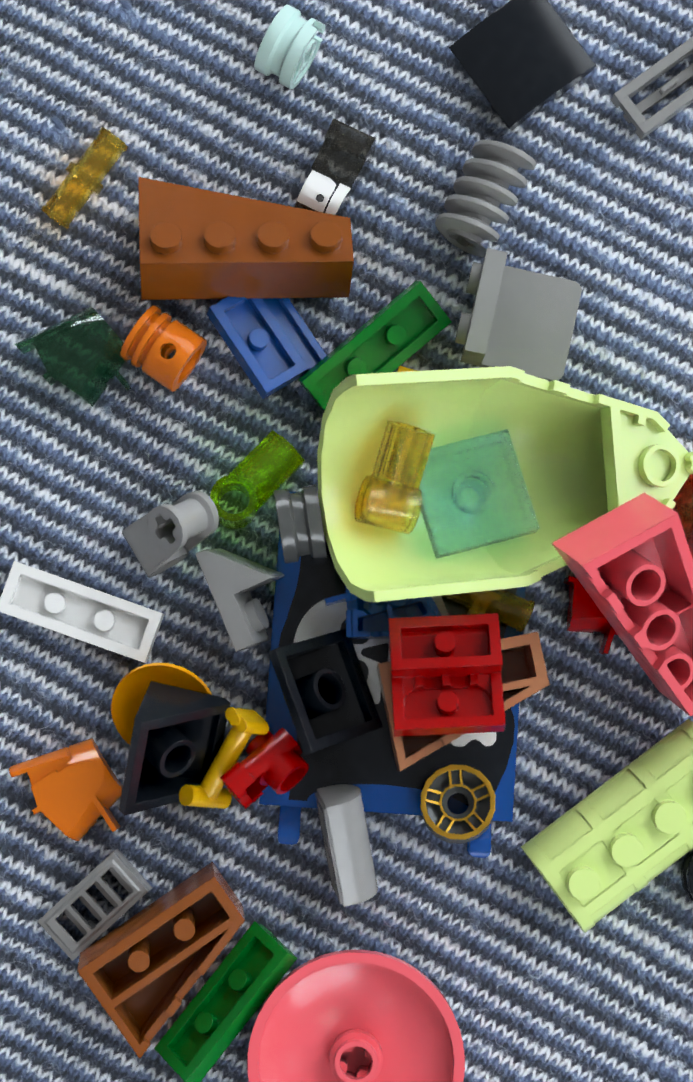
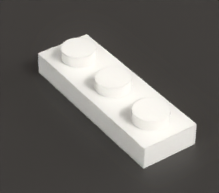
M16 561L13 562L0 597V612L143 663H147L164 617V614Z

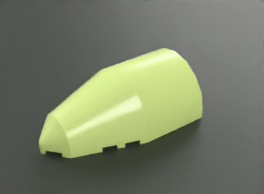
M511 366L355 374L345 378L333 389L322 416L317 451L318 498L324 536L334 567L348 591L366 602L528 587L542 580L541 577L561 567L568 566L552 545L554 541L642 493L648 494L673 510L676 505L673 501L689 475L693 474V452H688L668 430L669 423L657 411L602 394L593 395L580 391L560 381H548L525 374L524 370Z

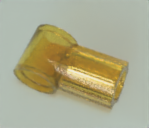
M387 421L372 475H367L364 478L355 503L356 522L404 534H410L413 531L422 505V491L419 486L435 437L432 432L398 421Z

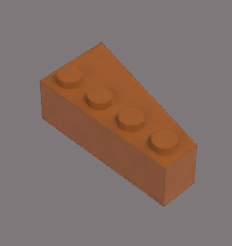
M138 177L141 300L225 299L226 297H242L246 299L349 297L354 264L350 218Z

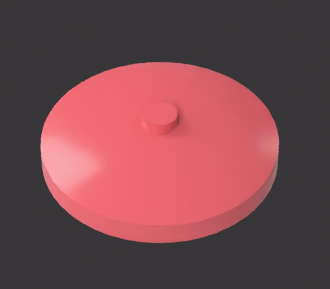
M342 950L327 953L305 962L286 975L275 986L260 1008L254 1022L247 1055V1072L249 1082H463L465 1054L461 1032L454 1013L446 998L427 976L407 962L388 954L370 950Z

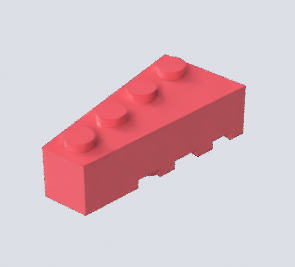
M642 493L554 541L552 545L657 690L689 716H693V558L678 513L648 494Z

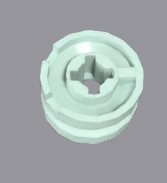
M286 4L273 19L260 44L254 63L255 70L266 76L273 73L279 77L280 84L289 89H294L305 76L319 50L323 39L316 36L317 31L322 34L324 33L325 24L314 18L308 21L301 18L300 10Z

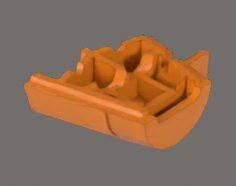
M93 738L10 766L9 773L12 777L28 773L37 805L32 810L34 815L40 812L43 813L67 837L80 841L96 824V820L101 815L112 832L120 828L119 823L110 811V807L121 797L123 785L116 778Z

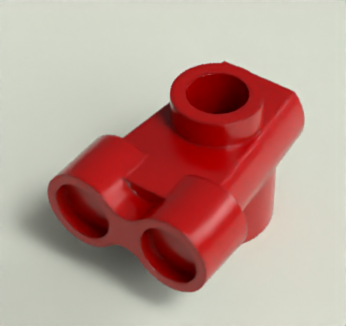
M282 727L274 735L268 731L266 735L256 736L246 749V753L249 756L242 762L235 763L220 779L240 805L247 809L263 794L262 791L268 785L278 795L291 790L305 776L309 765L300 756L303 752L299 744Z

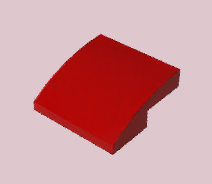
M498 613L388 619L394 737L504 732L506 722L501 677L503 661Z

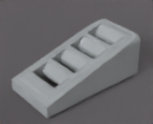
M117 848L37 922L73 961L153 887ZM108 871L130 893L124 900L103 878ZM93 885L114 906V909L109 914L87 891ZM78 898L98 919L99 923L92 928L72 905ZM63 912L84 934V937L78 942L56 920Z

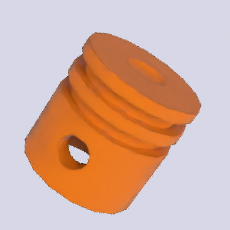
M153 305L146 310L133 326L122 346L120 356L126 361L131 359V364L136 368L142 366L143 373L173 392L183 384L197 365L205 351L207 340L180 321H172V316L168 313L161 314V309ZM176 350L175 355L169 359L170 353Z

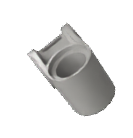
M195 490L183 495L172 505L162 504L153 508L145 516L126 527L122 534L146 575L150 578L179 563L189 555L188 552L213 534L218 528V510L213 500L207 494Z

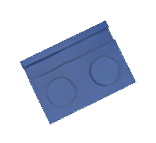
M226 297L210 306L206 314L262 399L299 379L327 356L289 298L246 299L242 297Z

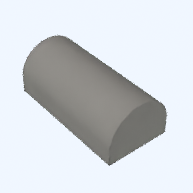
M350 784L316 789L315 797L331 885L340 904H343L344 907L365 902L377 894L378 886L361 790L359 787Z

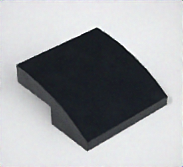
M510 0L449 47L502 121L511 130H514L552 98L558 99L597 67L548 0Z

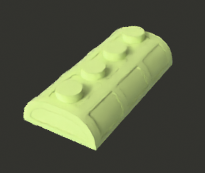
M687 719L521 846V849L584 933L634 893L647 886L651 880L686 853L693 850V722L690 719Z

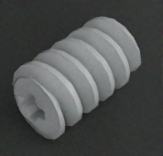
M479 140L475 142L471 151L474 158L466 160L463 165L462 171L465 176L457 178L454 183L453 189L456 195L448 196L445 201L444 207L447 213L439 214L435 221L437 230L449 242L464 252L479 257H484L487 250L480 244L482 240L498 242L500 235L489 226L490 223L507 224L509 216L499 208L500 204L516 206L518 198L508 190L509 186L525 188L528 182L517 171L518 168L534 170L537 164L524 151L512 145L493 140Z

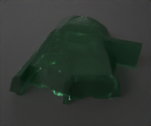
M92 306L71 316L70 319L67 318L15 344L23 354L36 348L47 370L43 375L45 380L50 385L55 382L59 383L92 407L107 388L106 383L110 378L113 379L114 376L127 391L131 389L128 382L118 372L126 361L120 356L124 343Z

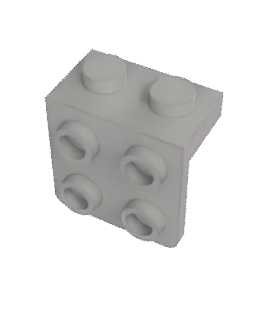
M487 248L482 264L472 263L466 293L475 294L471 314L461 312L455 343L464 345L460 362L482 367L511 366L524 370L525 374L548 381H559L564 375L582 289L580 284L568 279L505 266L508 252Z

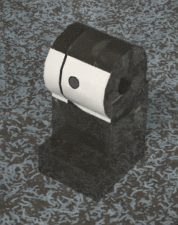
M333 118L324 136L325 141L311 167L312 171L299 193L295 207L341 216L375 154L376 138Z

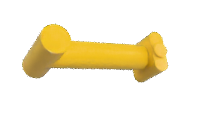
M228 707L226 709L225 717L232 727L200 786L184 785L180 789L179 801L183 806L218 809L229 807L232 796L227 788H223L224 783L220 777L238 761L252 734L266 735L269 731L268 723L255 710Z

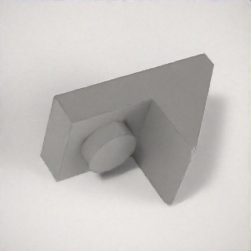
M221 548L205 549L195 553L235 652L249 649L268 641L269 637L265 630L269 627L267 614L262 604L257 599H252L250 592L285 575Z

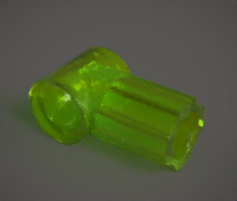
M274 430L229 475L223 476L212 487L210 498L218 510L219 524L224 527L239 529L250 524L255 518L257 511L274 495V491L279 490L305 463V460L297 450ZM233 490L241 491L248 497L249 504L241 513H227L219 505L224 494Z

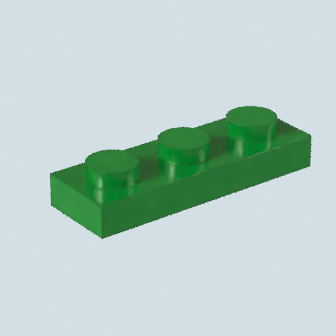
M415 281L298 379V381L324 412L333 389L345 378L355 374L389 373L395 371L452 321L423 283Z
M254 921L154 1049L184 1082H201L294 964L297 957L265 926Z

